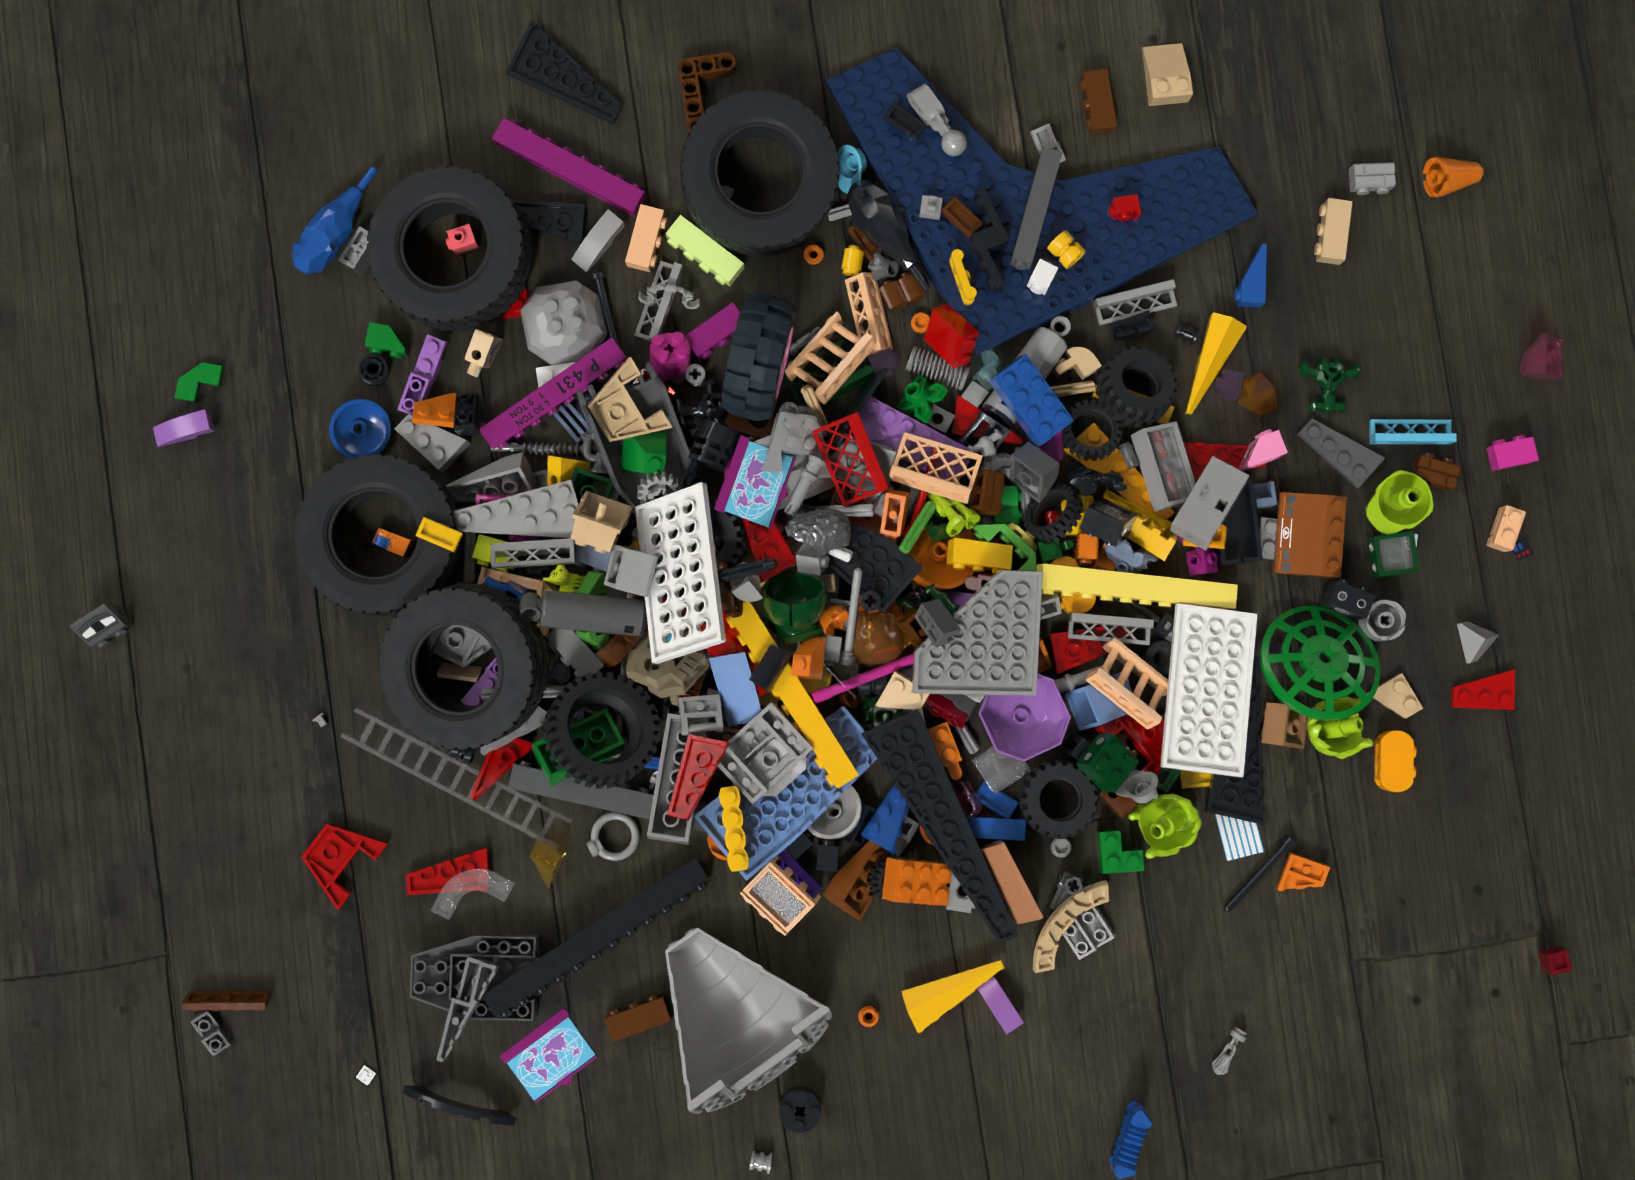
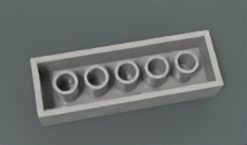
M668 713L647 838L689 845L694 812L689 821L667 815L688 735H681L680 715ZM687 719L688 725L709 723L708 719ZM707 731L688 734L706 738Z

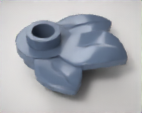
M1126 539L1117 546L1108 544L1105 546L1106 555L1115 563L1118 572L1132 573L1136 567L1141 566L1144 562V553L1133 552Z

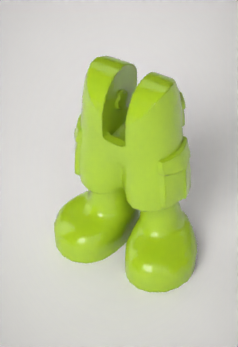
M928 492L929 499L936 504V511L940 516L947 517L949 520L946 532L950 537L958 535L964 526L966 529H972L979 523V514L966 507L963 502Z

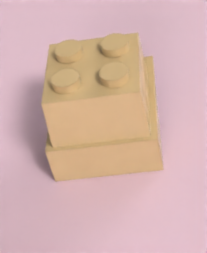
M585 491L572 515L575 523L570 539L575 540V544L586 547L587 544L595 547L594 550L606 554L607 551L611 552L614 544L616 545L621 530L628 523L633 506Z

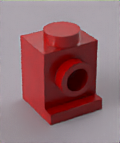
M1138 195L1113 198L1110 206H1108L1109 217L1113 221L1120 220L1123 222L1133 218V221H1137L1141 215Z

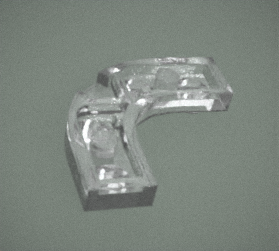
M470 869L461 872L444 885L430 911L450 920L462 897L466 893L476 890L486 892L505 902L515 882L487 869Z

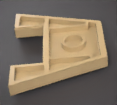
M630 356L587 405L609 442L673 428L661 409L643 419L625 389L624 385L641 375Z

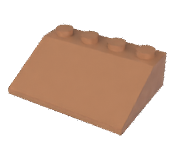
M995 839L980 847L1011 920L1018 925L1044 918L1005 843Z

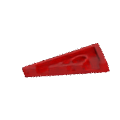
M515 738L512 742L488 752L470 798L477 800L513 767V764H516L532 749L533 743Z

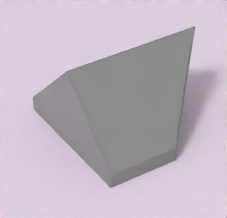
M1468 621L1457 624L1467 664L1478 661L1499 636V634Z

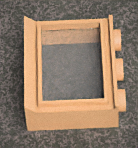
M777 855L745 886L740 894L747 903L752 904L763 918L768 919L773 924V927L785 936L817 904L821 895L818 894L813 899L805 892L808 885L804 881L798 885L790 877L793 874L791 868L787 867L783 871L775 863L779 858Z

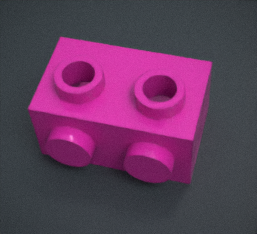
M1525 435L1513 437V441L1506 442L1505 439L1493 441V445L1486 448L1491 470L1496 471L1538 461L1534 438H1525Z

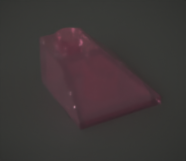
M1547 333L1541 334L1522 355V362L1520 363L1522 376L1529 379L1563 380V340Z

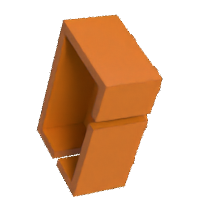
M887 857L882 899L900 903L948 906L950 887H946V885L951 882V869L947 863L938 861Z

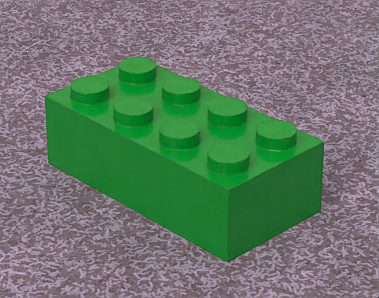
M607 709L569 727L570 739L576 749L594 762H603L625 750V742ZM541 739L532 744V749L546 779L552 787L568 779L564 776L567 770L563 768L559 772L556 768L559 761L555 760L552 762L549 757L553 752L552 750L547 752L545 748L549 741Z

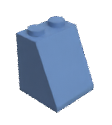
M1121 672L1110 676L1117 681ZM1127 679L1124 687L1133 693L1129 685V679ZM1091 684L1065 693L1079 731L1100 726L1127 714Z

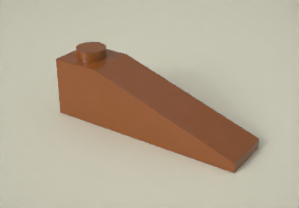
M868 841L833 877L823 896L838 908L861 921L873 899L869 889L872 886L868 885V881H871L868 878V874H873L870 870L871 868L876 869L874 866L876 863L880 864V861L886 860L888 851Z

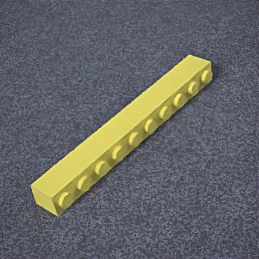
M1052 564L1037 565L1036 571L1043 572L1042 594L1054 595V592H1061V596L1074 597V594H1081V598L1085 599L1101 596L1100 600L1113 601V598H1120V602L1132 603V600H1139V604L1151 605L1152 602H1158V606L1171 607V604L1180 603L1224 610L1236 609L1238 587L1236 584Z

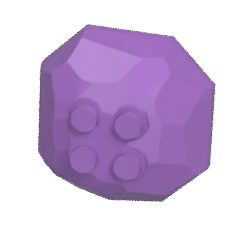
M1038 673L1036 696L985 695L978 713L995 751L1023 762L1061 745L1071 718L1054 680Z

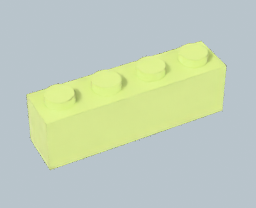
M681 215L666 232L669 245L675 249L679 247L683 250V255L690 261L696 260L700 263L699 267L703 271L713 273L715 275L714 278L722 285L726 283L728 286H731L744 269L742 261Z

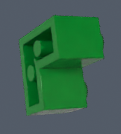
M1117 829L1096 831L1099 872L1107 874L1144 871L1143 850H1122L1121 832Z

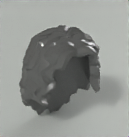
M816 508L815 511L796 514V517L788 521V525L785 526L787 536L797 539L802 538L803 543L817 550L818 554L821 552L828 553L830 550L849 546L852 535L850 520L839 510Z

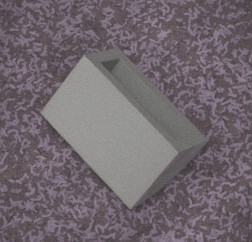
M743 561L739 565L747 564V562ZM756 574L730 580L731 591L738 599L754 602L763 598L759 578Z

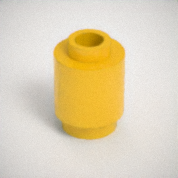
M850 245L849 248L844 249L841 267L844 275L855 276L861 272L864 251L861 250V247Z

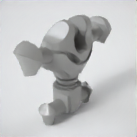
M994 429L995 432L991 435L982 436L977 444L972 447L968 446L969 452L978 453L981 451V454L985 457L980 470L989 469L1004 474L1007 479H1010L1012 455L1014 453L1010 455L1008 453H997V449L993 445V442L998 439L1001 440L1003 437L1002 432ZM1015 447V452L1018 451L1020 448Z

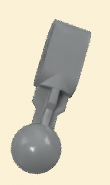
M923 84L908 93V101L925 124L930 125L934 131H938L943 137L941 141L943 151L949 156L961 155L967 147L966 136L961 131L950 128L944 108L929 86Z

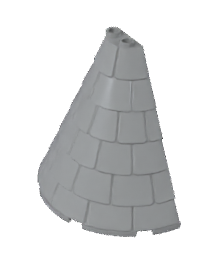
M700 928L690 929L682 939L673 941L669 944L668 949L665 950L676 1030H678L683 1081L686 1085L687 1108L691 1113L700 1114L702 1108H705L707 1112L724 1108L743 1099L746 1095V1090L754 1089L757 1091L796 1063L799 1052L801 1054L808 1052L829 1026L826 1019L830 1020L832 1013L828 1006L812 999L808 994L786 983L785 980L768 972L761 965L742 956L741 953L721 943L718 939Z

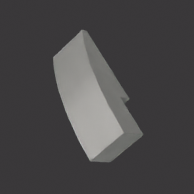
M608 209L588 233L571 260L587 273L612 245V240L625 227L624 222Z

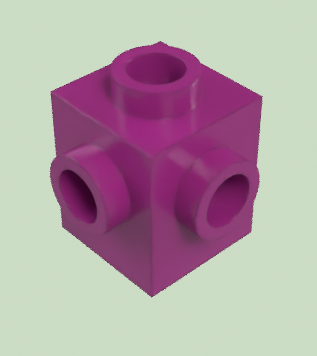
M1193 547L1194 551L1186 552V563L1190 576L1218 572L1217 555L1214 548H1207L1205 551L1200 547Z

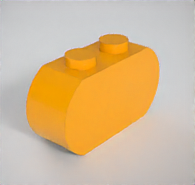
M1067 556L1057 558L1050 563L1052 565L1080 568L1074 558ZM1056 592L1060 599L1061 610L1064 609L1068 614H1083L1093 607L1096 596H1093V599L1081 598V594H1074V597L1061 596V592Z
M1392 730L1385 731L1375 739L1374 781L1385 791L1403 792L1411 787L1413 778L1416 777V767L1414 766L1416 746L1413 739L1407 733Z

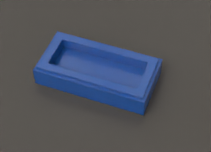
M984 781L973 798L1010 819L1019 803Z

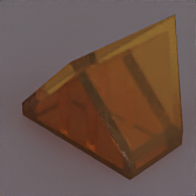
M1261 372L1242 381L1238 404L1259 417L1278 409L1275 388Z

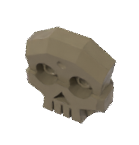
M647 630L644 636L629 651L626 674L628 679L648 686L649 691L660 698L670 697L671 704L678 705V698L683 697L682 695L690 689L699 677H704L707 675L706 673H709L708 667L710 664L705 649L659 664L652 663L649 631ZM684 631V637L688 635L689 631Z

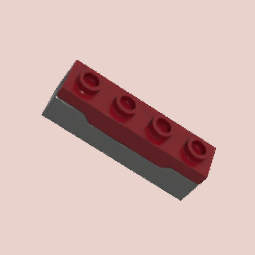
M912 665L899 671V673L913 680ZM930 694L923 707L929 710L932 715L947 720L950 725L963 729L977 702L964 694Z

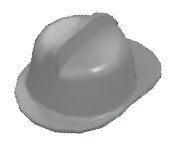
M1133 770L1116 791V794L1132 798L1135 802L1141 804L1157 799L1158 777L1152 772Z

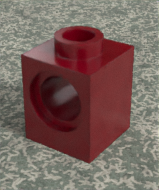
M1555 947L1537 952L1544 973L1556 975L1572 971L1567 950Z

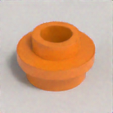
M812 244L806 247L804 259L807 263L816 265L823 260L824 252L820 246ZM812 252H816L818 256L816 258L810 257V254Z
M865 1006L859 1011L858 1018L863 1026L872 1027L878 1022L879 1013L876 1008ZM866 1013L873 1015L870 1020L865 1018Z

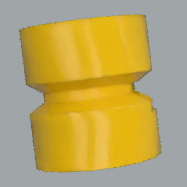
M1067 230L1060 233L1047 247L1055 257H1060L1059 262L1066 269L1072 267L1086 252L1078 242L1074 243V237Z

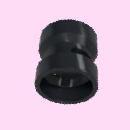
M478 748L452 749L450 757L462 759L463 763L470 765Z

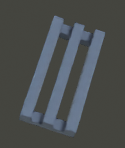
M564 403L558 407L559 410L553 415L579 444L583 440L582 434L584 431L567 413L565 408L568 407L587 429L585 433L590 432L589 427L570 403L567 405ZM562 412L581 434L579 438L559 416V413Z

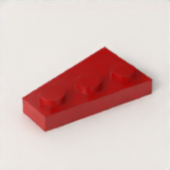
M1515 669L1451 687V708L1514 710Z

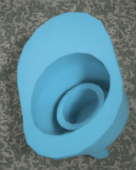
M843 145L837 152L839 159L838 186L843 192L848 194L851 185L861 181V174L867 168V159L861 149H855L851 145Z

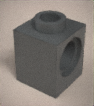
M933 404L932 416L940 415L943 422L935 424L931 417L928 423H924V425L945 435L955 415Z

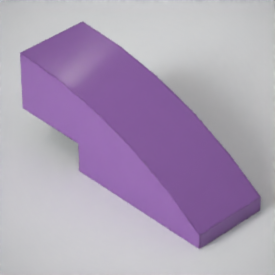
M207 410L183 415L153 427L157 447L198 438V435L215 432L211 413Z
M994 976L977 988L1006 1034L1024 1023Z

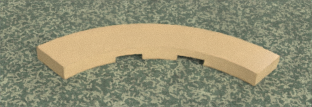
M1106 880L1083 888L1081 893L1071 895L1051 914L1042 928L1035 946L1033 956V971L1035 973L1055 969V957L1059 946L1058 941L1061 935L1075 921L1074 918L1083 911L1086 912L1095 906L1109 902V887Z

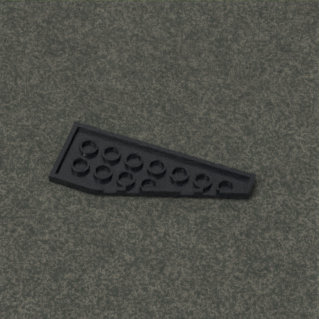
M802 502L797 514L815 511L817 507ZM785 508L777 511L775 518L783 526H787V522L794 517L785 513ZM851 522L852 535L850 544L844 548L853 552L852 558L849 562H845L827 554L829 556L828 566L851 586L854 570L860 568L862 570L860 594L863 595L867 591H878L883 598V602L878 610L883 614L924 567L910 554L900 551L899 545L894 540ZM873 595L868 598L872 605L877 602L876 599H873Z

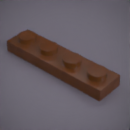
M188 991L182 1002L183 1010L192 1011L266 1010L271 999L270 991Z

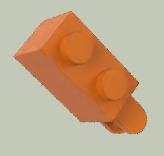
M890 489L885 495L880 533L885 534V537L894 540L898 544V539L903 534L906 524L910 492Z
M944 722L928 728L929 735L943 766L947 768L949 776L955 780L960 779L962 771L958 762L962 759L948 723Z

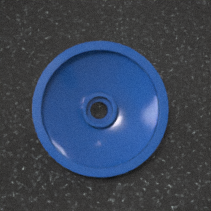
M353 399L343 403L334 411L329 422V435L333 445L340 453L349 458H358V456L363 455L371 456L372 454L380 453L387 445L391 434V424L386 412L378 404L367 399ZM356 424L361 425V428L359 430L354 429V426Z

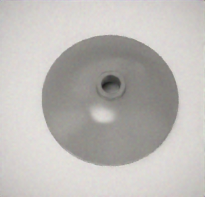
M850 785L807 829L816 837L825 840H836L848 835L857 826L862 813V803L857 791ZM835 811H839L837 816H833Z

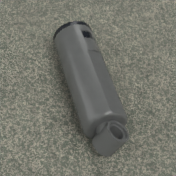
M544 590L541 598L538 594L532 592L525 593L520 598L521 619L527 622H534L539 619L540 627L643 637L645 634L647 613L645 600L553 590Z

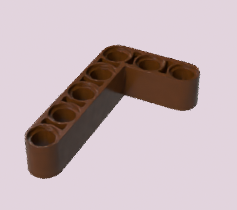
M725 52L692 57L680 61L678 70L688 133L697 119L704 114L699 81L727 77L734 74L736 71V60L731 53ZM724 62L732 63L728 68L722 66ZM705 65L712 66V69L708 71H705L702 68ZM685 68L693 69L689 74L683 72ZM688 87L696 89L693 93L686 92ZM697 106L699 110L697 112H690L689 108Z

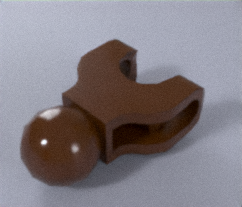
M716 559L717 571L728 568V565L723 560ZM730 581L719 583L721 605H723L725 614L732 618L740 617L743 614L742 600L732 593ZM701 602L699 605V612L704 608V602Z

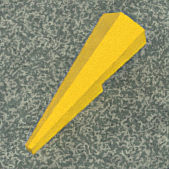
M996 961L901 991L907 1012L917 1032L922 1033L930 1024L936 1022L939 1017L948 1010L953 1009L976 991L975 989L984 982L989 981L993 975L1005 968L1003 961Z

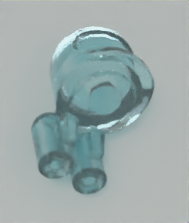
M990 349L980 354L984 366L972 376L974 380H978L985 390L994 389L988 380L999 372L996 367L1000 364L999 357Z

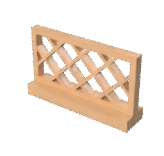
M904 432L894 464L890 470L889 480L968 504L983 455ZM906 440L914 441L918 447L908 452L905 446ZM929 446L934 447L937 451L936 454L930 457L924 451ZM921 451L925 459L915 463L911 455ZM951 452L955 454L957 459L947 463L943 455ZM908 457L912 464L907 468L898 466L899 461ZM940 457L944 465L934 469L930 461ZM968 458L977 460L975 466L969 469L966 468L963 460ZM927 463L931 471L926 474L920 473L917 467ZM960 463L964 471L954 475L950 467ZM947 469L951 477L946 480L940 479L937 473ZM967 475L970 480L969 486L960 485L957 478Z

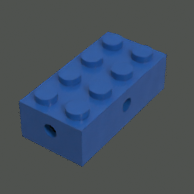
M1027 354L1019 356L988 380L1035 446L1043 445L1074 421Z

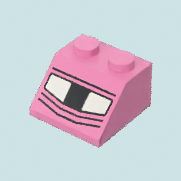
M1269 429L1255 436L1256 440L1249 444L1239 470L1243 472L1287 454L1288 452L1279 430L1272 432Z

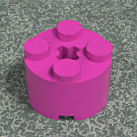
M681 332L655 335L652 338L650 344V364L656 375L658 373L664 379L669 380L678 379L685 375L688 366H690L691 348L688 340Z

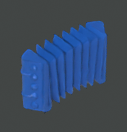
M1135 1100L1131 1101L1125 1108L1127 1114H1123L1125 1119L1121 1121L1123 1127L1118 1128L1120 1135H1116L1118 1141L1114 1142L1116 1149L1112 1150L1114 1155L1109 1156L1111 1169L1118 1179L1132 1175L1135 1176L1136 1168L1134 1165L1138 1164L1136 1159L1140 1158L1137 1152H1142L1139 1146L1144 1145L1142 1140L1146 1139L1144 1135H1148L1146 1129L1151 1128L1152 1121L1145 1108Z

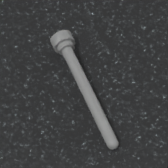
M856 568L853 574L845 648L839 656V663L843 665H855L856 655L853 651V642L862 570L860 568Z

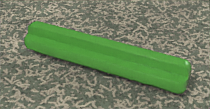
M932 501L925 503L900 544L899 550L907 554L911 551L934 513L936 504Z

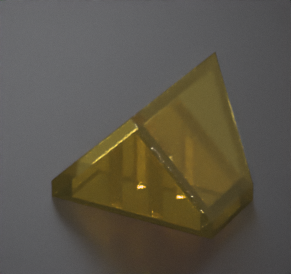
M538 839L529 858L533 860L549 890L566 852Z

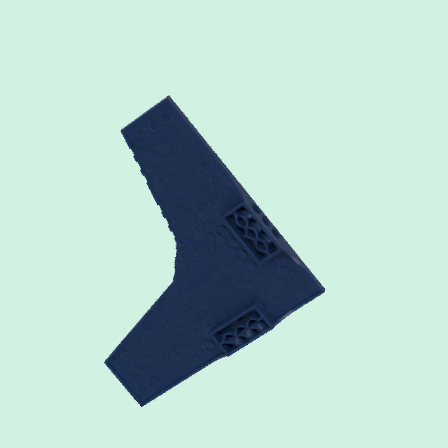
M897 47L826 80L830 93L885 192L889 194L896 207L903 206L905 209L902 217L908 226L910 245L936 292L979 332L973 349L976 356L1027 331L1043 325L1046 326L1055 317H1064L1094 302L1095 299L1114 292L1137 276L1258 215L1219 146L1060 181L1055 179L1033 262L1029 270H1019L1014 265H1010V261L1034 179V172L1006 164ZM927 84L942 104L945 116L949 120L948 125L952 130H959L966 136L967 147L961 155L949 156L943 151L941 146L943 137L938 131H934L930 125H927L915 141L884 120L883 117L893 104L896 103L921 120L910 105L907 94L921 85ZM982 187L985 188L1010 240L1007 248L990 254L1005 285L1002 293L994 295L993 291L988 289L985 281L987 278L984 272H980L978 268V259L969 249L968 243L970 239L958 230L942 213H940L939 220L919 217L922 195L942 198L941 209L956 196L982 221L983 215L980 209H976L973 199L976 190ZM1137 194L1141 209V215L1137 221H1133V218L1123 222L1120 220L1113 221L1109 217L1108 206H1110L1113 198ZM985 225L979 231L986 229ZM1065 230L1074 237V243L1078 242L1086 250L1085 254L1069 269H1066L1059 262V256L1055 257L1047 249L1049 244ZM955 249L963 252L962 263L964 269L969 271L971 278L970 286L974 287L977 291L975 300L971 305L963 303L949 264L951 254ZM1040 259L1058 267L1045 295L1036 294L1027 287Z

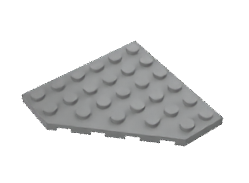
M999 570L952 615L961 628L959 634L950 636L954 639L953 642L936 648L928 637L914 650L912 692L915 694L1036 696L1043 572Z

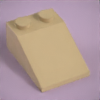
M1182 43L1143 47L1142 52L1149 106L1189 102L1193 95L1192 83Z

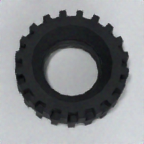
M708 496L711 519L721 525L725 536L723 548L719 553L715 554L716 559L723 560L728 565V568L737 566L741 562L740 559L746 556L745 548L749 546L742 517L726 511L720 512L715 510L718 497L712 498ZM692 504L687 509V513L692 510ZM694 523L689 528L690 533L692 532V528L695 525ZM676 529L675 532L672 534V538H673V539H674V538L677 536V534H678V530H677V529ZM693 545V547H692V549H691L692 552H694V551L696 550V548H695L694 545ZM677 549L675 558L679 556L680 549ZM699 562L694 566V572L698 570Z

